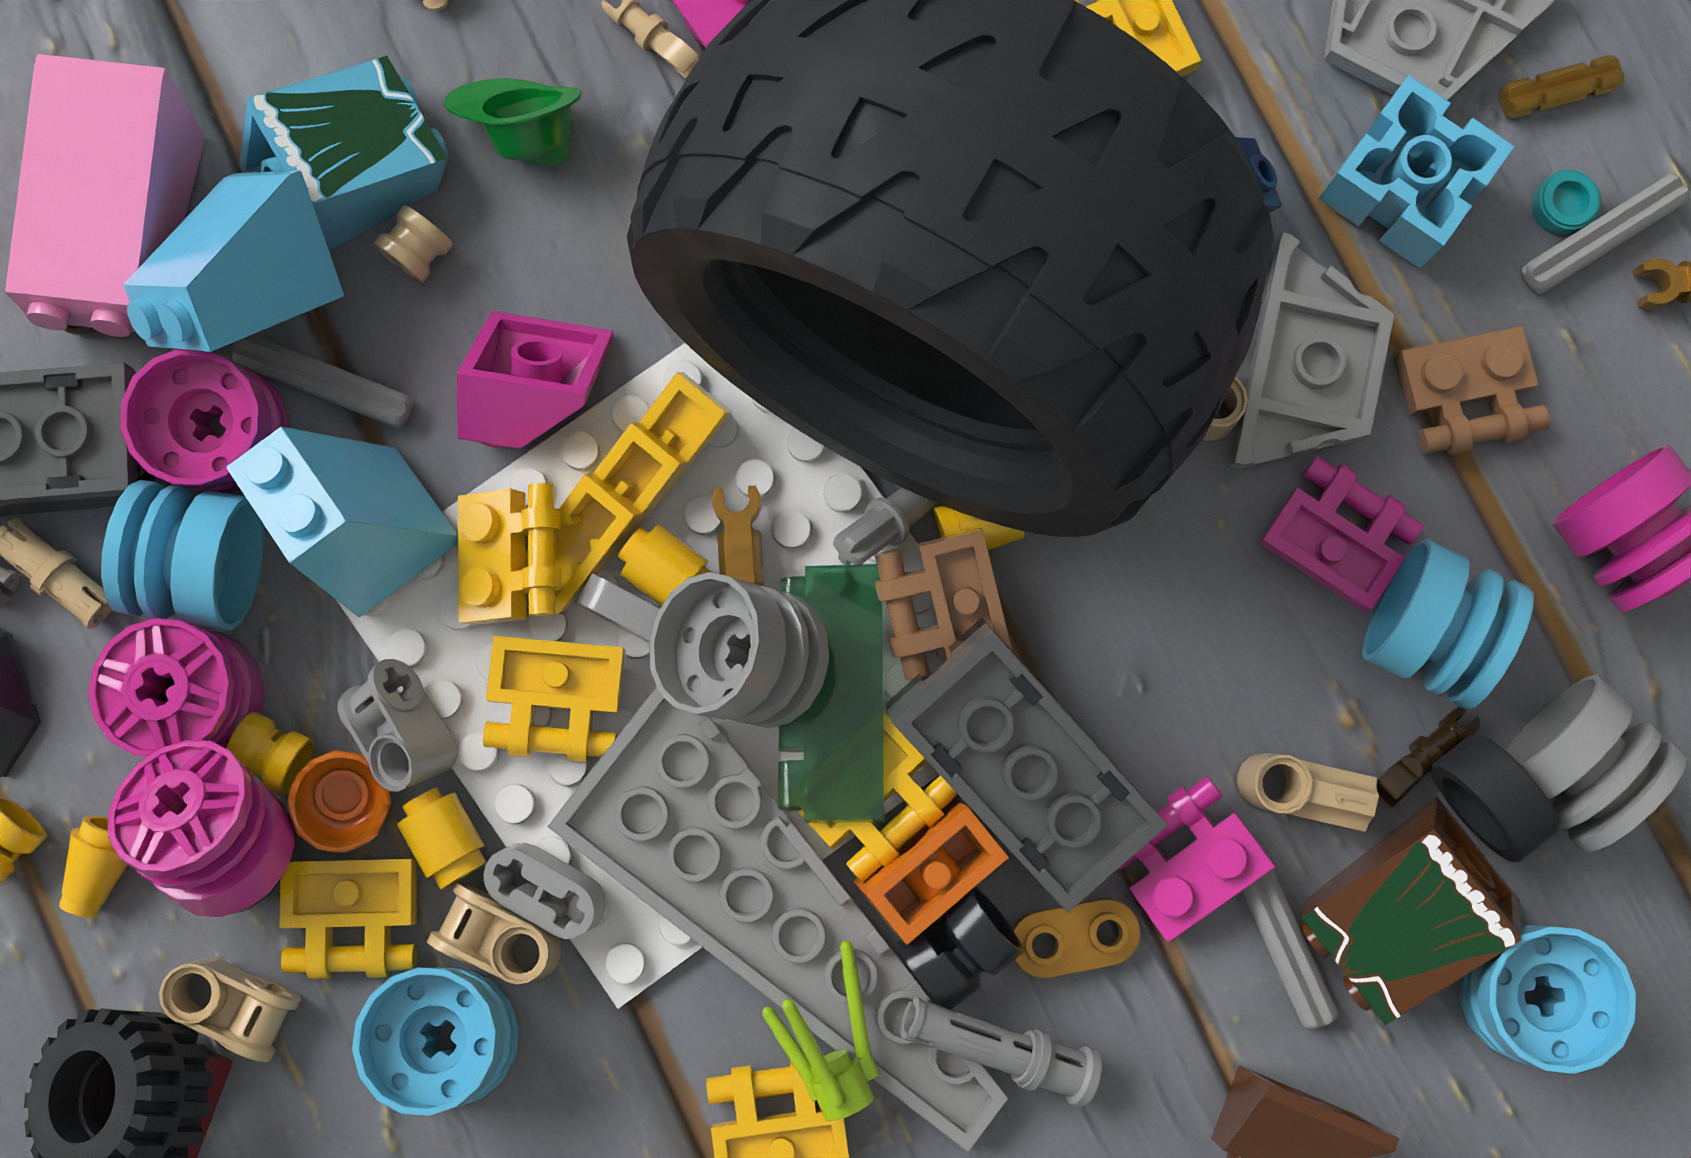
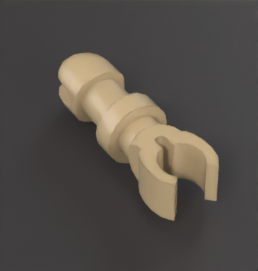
M602 0V8L607 16L620 27H626L635 34L634 41L640 48L646 52L654 50L682 77L688 78L699 60V54L679 37L667 30L668 22L656 13L652 15L646 13L640 8L637 0H621L622 4L618 8H614L607 1Z

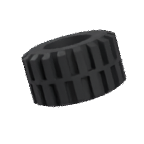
M100 1008V1010L89 1009L79 1012L77 1019H67L58 1026L57 1038L48 1037L40 1049L42 1058L39 1063L33 1064L29 1075L32 1084L30 1093H25L24 1108H28V1120L24 1123L26 1137H32L34 1141L30 1150L33 1157L189 1158L188 1147L189 1145H198L204 1133L200 1127L203 1117H209L212 1102L207 1101L208 1088L213 1087V1073L206 1072L205 1063L208 1061L209 1055L205 1045H196L199 1034L195 1030L175 1022L166 1014L104 1008Z

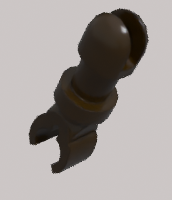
M1457 707L1439 722V727L1427 738L1421 735L1409 745L1411 753L1397 761L1377 780L1379 784L1376 786L1379 796L1391 807L1395 806L1429 771L1432 772L1434 762L1467 736L1474 735L1480 727L1479 716L1466 727H1461L1456 722L1468 709Z

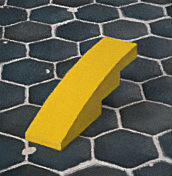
M676 372L640 422L630 423L594 473L584 474L560 506L561 531L554 533L555 567L561 568V589L555 591V613L558 615L562 614L580 595L591 574L597 576L647 519L732 413V411L686 373ZM528 550L526 552V567H528Z

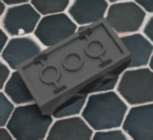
M122 362L0 372V516L115 506L128 485L139 480L155 482V476L149 474L129 453L120 429L121 401L132 377L136 374L134 368Z
M981 618L948 647L953 655L926 680L918 674L886 702L885 706L892 724L1068 913L1168 825L1009 646Z

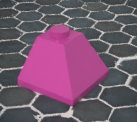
M491 311L457 372V438L481 442L486 446L494 448L512 447L520 449L585 405L613 342V330Z

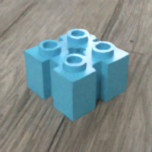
M1408 75L1318 199L1358 227L1367 216L1373 218L1387 228L1379 241L1420 269L1446 244L1471 209L1472 205L1469 203L1488 185L1515 146L1474 118H1471L1463 129L1442 116L1451 103L1411 75Z

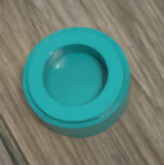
M1562 170L1552 174L1536 189L1532 197V213L1536 222L1545 231L1557 236H1570L1589 225L1596 218L1601 207V196L1597 185L1590 177L1579 171Z

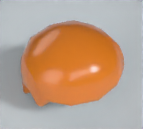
M332 750L308 761L294 779L288 796V811L297 835L317 850L346 853L373 840L379 834L391 804V791L379 785L373 777L364 755Z

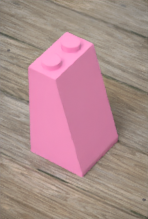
M37 54L32 78L5 288L8 296L33 324L51 330H64L67 328V325L92 327L100 333L113 337H127L131 332H136L128 317L127 306L130 301L123 284L185 219L206 138L166 68Z

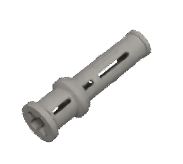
M914 997L913 1001L911 1000L908 1003L902 1017L900 1026L902 1039L923 1044L1009 1073L1012 1080L1022 1089L1032 1091L1037 1087H1041L1064 1095L1069 1104L1079 1108L1086 1106L1097 1091L1101 1078L1102 1059L1099 1051L1084 1046L1076 1050L1052 1042L1048 1033L1038 1029L1029 1030L1024 1034L1015 1033L977 1018L939 1007L918 997Z

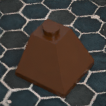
M1241 1065L1237 1068L1211 1137L1218 1146L1228 1152L1226 1158H1371L1395 1152L1399 1141L1398 1137L1357 1114Z

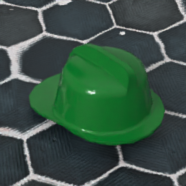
M486 79L470 82L455 88L446 95L444 106L451 114L480 122L495 151L502 158L520 160L532 165H561L569 157L568 142L571 141L573 133L571 106L580 100L582 92L576 87H553L520 79Z

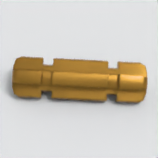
M1606 55L1592 59L1590 65L1581 62L1537 74L1535 80L1526 77L1508 82L1499 92V102L1502 105L1504 115L1514 119L1532 114V109L1534 108L1538 111H1543L1586 99L1589 93L1597 96L1612 92L1618 85L1623 83L1624 72L1621 69L1618 57Z

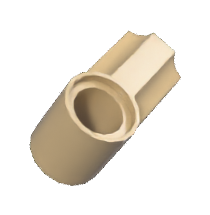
M1257 753L1250 756L1242 763L1237 774V787L1241 797L1249 805L1261 810L1283 813L1360 832H1366L1368 824L1375 817L1379 793L1376 786L1377 778L1297 759L1291 755L1276 753ZM1277 765L1284 773L1285 787L1277 798L1270 800L1263 789V777L1272 766Z

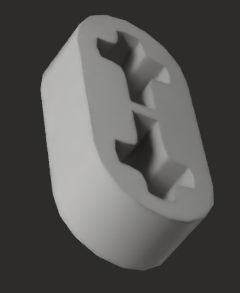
M591 574L576 602L590 612L648 643L656 615L660 608L594 574Z
M528 843L513 844L493 854L485 865L483 874L484 884L489 895L500 905L554 936L563 939L577 938L596 927L604 917L606 899L600 885L590 876L535 845ZM519 861L523 864L521 870L522 877L531 883L527 882L516 888L512 885L514 874L507 867ZM575 893L579 896L577 908L585 914H581L571 920L566 916L568 904L559 898L563 899Z

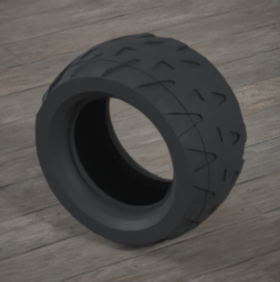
M750 0L707 45L665 113L646 159L637 189V199L630 215L631 223L627 233V242L635 278L655 311L696 354L758 404L847 460L926 499L987 522L1020 531L1055 537L1094 535L1130 521L1150 496L1158 492L1165 485L1174 472L1203 440L1250 348L1266 285V268L1274 241L1271 217L1265 205L1263 191L1256 172L1241 144L1222 118L1197 90L1165 61L1137 39L1075 0Z

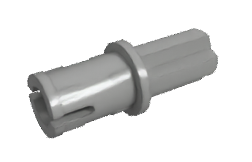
M902 487L886 499L881 497L874 499L866 507L865 515L838 533L834 538L833 546L839 553L838 559L845 565L853 563L859 566L887 545L895 546L901 544L908 537L909 529L927 515L934 513L933 508L940 504Z

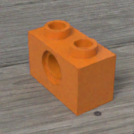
M954 799L941 810L945 816L931 829L927 825L922 827L897 851L901 855L900 857L895 859L886 868L882 865L864 883L859 878L853 881L889 927L907 945L1009 858L969 807Z

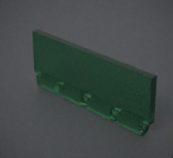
M862 564L859 566H805V577L791 576L780 579V591L802 597L817 610L828 634L829 663L823 687L808 710L789 724L779 726L778 750L787 753L804 752V760H784L778 762V809L783 811H804L805 823L885 822L883 601H879L874 584L876 580L880 579L876 564Z

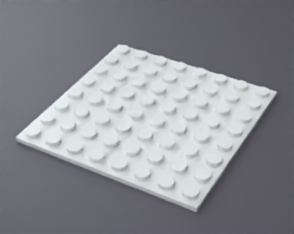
M684 343L468 494L508 488L526 492L527 509L528 485L532 483H549L554 485V508L559 509L584 474L594 473L630 423L640 422L676 372L686 373L732 411L694 462L640 527L642 526L650 533L658 524L662 525L707 559L706 568L713 573L719 574L717 534L725 530L724 524L718 519L713 509L712 496L715 488H723L726 508L732 512H739L748 505V486L756 485L760 493L762 508L759 517L752 523V528L761 532L764 587L800 596L818 611L828 634L829 663L823 687L808 710L789 724L765 728L729 719H711L823 860L856 835L852 832L833 850L786 798L882 709L889 716L885 703L911 681L905 679L900 657H893L888 637L894 633L886 601H879L874 584L876 580L880 579L875 557L872 556L859 566L853 563L845 565L838 559L839 553L833 546L836 535L865 515L866 507L871 501L884 497L862 467L811 439L758 404L713 369ZM457 501L442 512L458 533ZM908 532V537L901 544L895 546L887 545L878 552L899 549L905 572L924 569L918 543L910 532ZM528 536L526 537V552L528 550ZM458 545L360 618L338 602L379 662L383 659H396L407 664L418 675L425 693L455 739L457 757L452 769L505 846L509 847L516 843L535 845L590 876L600 885L606 899L604 917L596 927L570 940L618 1009L702 948L701 945L547 827L600 760V757H590L588 763L567 761L566 754L532 752L529 758L508 755V749L483 746V733L486 722L510 723L512 704L486 701L493 636L625 648L626 654L619 714L593 711L592 731L617 733V736L657 687L650 670L649 643L580 606L576 603L579 596L559 615L555 613L554 616H530L529 594H527V620L480 625L458 623ZM623 545L597 576L661 609L662 606L620 575L626 564L618 558L620 551L624 547ZM930 591L911 595L919 628L937 625ZM944 647L925 652L930 674L922 677L924 680L947 661ZM402 686L398 688L400 693L403 691ZM536 706L534 724L535 726L569 729L571 709ZM927 762L911 778L922 788L940 774ZM895 792L867 819L873 824L904 800ZM518 861L517 863L522 869L523 864ZM572 893L563 899L559 898L568 904L566 916L571 920L581 914H585L577 908V901L579 899L577 894Z

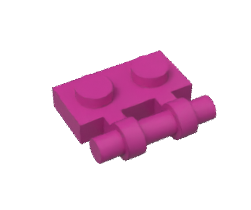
M1316 455L1306 467L1302 476L1322 488L1319 497L1316 500L1299 488L1293 490L1258 544L1363 613L1372 611L1405 560V557L1384 544L1391 533L1406 544L1411 545L1422 531L1424 524L1404 512L1406 505L1393 496L1388 495L1384 499L1356 481L1358 474L1347 466L1340 464L1336 468ZM1341 502L1370 519L1365 531L1335 512Z
M1208 775L1188 790L1182 785L1167 796L1169 803L1157 811V813L1168 826L1116 870L1118 872L1138 858L1150 874L1129 889L1167 943L1175 940L1277 867L1238 813H1233L1216 826L1212 823L1204 810L1221 799L1223 794ZM1186 824L1197 840L1168 860L1157 844Z

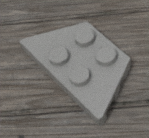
M1282 232L1276 241L1246 387L1248 403L1246 411L1239 421L1230 464L1231 468L1242 469L1363 440L1372 431L1394 314L1372 296L1359 293L1353 287L1351 280L1332 265L1325 269L1297 246L1301 241L1292 234Z

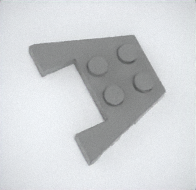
M1333 0L1324 61L1391 95H1394L1407 76L1411 75L1449 101L1556 0H1496L1494 6L1483 0Z

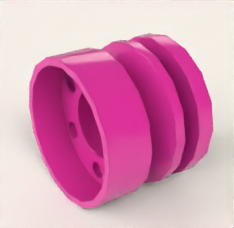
M176 349L152 358L132 377L121 401L120 429L129 453L149 474L175 485L201 491L210 490L230 494L241 492V489L226 467L278 428H290V417L282 396L264 376L213 352ZM216 416L220 418L219 422L226 428L220 438L216 437V430L210 426Z
M1669 444L1654 449L1616 472L1571 504L1551 522L1552 526L1577 558L1599 552L1606 547L1613 554L1592 576L1600 587L1629 575L1608 597L1620 613L1633 610L1654 599H1662L1691 583V505L1680 509L1675 503L1690 488L1691 471Z
M154 618L128 626L106 643L92 667L88 697L94 721L109 741L135 756L148 757L160 748L184 740L212 741L226 748L233 732L251 712L261 714L265 688L259 665L243 644L221 632L201 628L188 622ZM166 678H172L175 684L168 688ZM166 691L169 701H162L160 694Z
M184 740L160 748L135 765L117 788L108 812V837L119 858L136 869L137 873L153 882L155 887L175 904L196 916L224 917L248 909L271 892L288 869L295 846L293 822L281 801L263 783L257 781L252 772L242 765L240 760L231 751L212 741Z

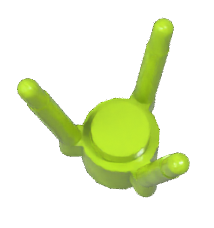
M848 940L841 943L840 951L856 1053L854 1059L850 1058L846 1049L837 1050L823 1056L805 1019L792 999H785L782 1003V1009L803 1051L776 1011L770 1006L762 1010L763 1018L802 1077L811 1100L818 1101L826 1121L846 1118L872 1103L874 1096L868 1081L879 1075L870 1052L853 944Z

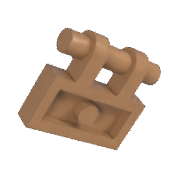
M1523 326L1406 349L1395 356L1409 416L1434 411L1437 426L1421 429L1418 432L1419 446L1424 454L1445 450L1449 455L1468 452L1472 449L1473 444L1500 439L1503 444L1525 440L1529 432L1549 428L1550 417L1546 406L1538 405L1522 408L1517 402L1516 394L1531 391L1539 386ZM1488 400L1491 415L1470 420L1463 415L1461 405Z
M981 528L918 543L924 569L905 572L899 549H892L874 555L880 577L874 584L879 601H886L894 633L888 637L893 657H900L906 680H912L918 674L921 677L930 674L926 651L944 647L946 659H950L953 655L948 647L981 618L990 625L1012 650L984 533ZM930 591L938 624L919 628L911 595Z

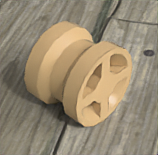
M403 205L395 215L396 226L390 233L380 234L372 245L400 270L423 284L431 274V262L436 256L446 255L454 244L429 220L409 206Z

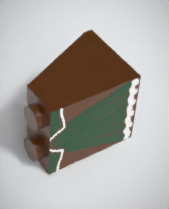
M1438 797L1423 806L1309 896L1302 914V919L1305 921L1302 929L1309 943L1322 957L1327 958L1330 955L1346 974L1343 978L1344 984L1354 1001L1365 1011L1373 1008L1385 1025L1522 940L1520 899Z

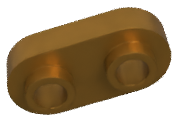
M1103 898L1080 902L1068 913L1062 906L1033 911L1022 916L1013 926V930L1024 949L1023 954L1014 961L1026 973L1038 978H1051L1120 964L1133 955L1140 940L1139 922L1130 908L1118 901ZM1106 920L1114 921L1119 929L1118 938L1109 945L1101 944L1096 933L1098 926ZM1040 933H1050L1055 939L1053 953L1047 957L1036 956L1032 948L1034 938Z

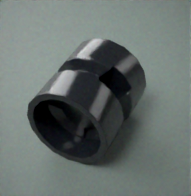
M976 886L942 915V919L939 922L934 921L908 945L902 939L898 942L903 958L918 981L938 1003L950 1010L980 987V974L983 971L996 975L1024 952L1021 941L1006 918Z

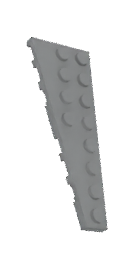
M656 687L547 827L782 1008V1003L785 999H792L805 1019L810 1031L836 1051L846 1049L850 1058L854 1059L856 1053L840 951L841 943L845 940L850 941L853 944L856 966L858 968L870 1052L879 1071V1075L874 1080L969 1152L1008 1100L1004 1091L982 1064L901 1038L900 1026L908 1003L911 1000L913 1001L914 997L921 998L932 1004L935 1003L710 717L675 709L659 693Z

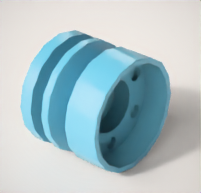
M145 480L134 482L128 485L117 500L106 529L101 566V579L105 599L112 611L132 616L144 614L146 617L153 619H168L176 613L180 621L203 627L232 631L244 620L252 606L259 586L264 561V524L243 495L206 490L194 498L192 492L182 486L170 485L165 487L157 482Z
M1426 538L1418 542L1406 555L1405 560L1383 592L1364 637L1362 656L1365 661L1402 679L1413 676L1426 663L1423 684L1427 691L1435 695L1447 691L1446 695L1451 703L1464 709L1475 708L1491 693L1515 657L1529 625L1534 605V592L1528 586L1516 580L1503 584V577L1499 572L1491 568L1481 571L1467 585L1470 561L1466 556Z
M1521 925V941L1460 978L1459 1000L1468 1026L1488 1048L1510 1060L1544 1071L1576 1074L1602 1066L1624 1047L1635 1023L1636 991L1626 965L1605 942L1580 929ZM1535 985L1543 986L1545 998L1535 1000L1534 1005L1527 1004L1524 998L1525 991L1535 989Z
M418 967L390 977L369 995L355 1022L352 1052L360 1080L377 1101L401 1114L431 1116L483 1099L503 1082L517 1056L520 1028L512 1001L499 985L490 978L471 969ZM454 1025L455 1029L450 1038L457 1045L456 1048L440 1051L438 1046L442 1041V1037L436 1031L437 1027Z

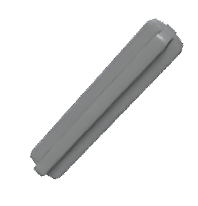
M1668 174L1531 260L1521 270L1523 279L1534 293L1543 294L1688 202L1690 198L1689 189L1683 185L1679 176Z
M255 335L238 340L232 353L233 362L259 375L394 428H402L408 421L412 411L413 401L402 392Z
M1273 869L1242 892L1302 1025L1310 1030L1318 1029L1338 1018V1011Z

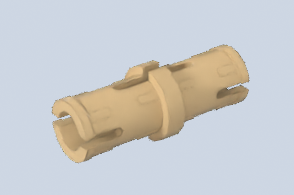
M20 518L8 521V526L13 529L12 533L4 525L0 527V556L30 579V589L41 597L50 595L77 617L88 629L99 625V620L95 618L96 614L104 621L112 613V609L105 599L103 588L77 567V558L66 550L57 551L27 527Z

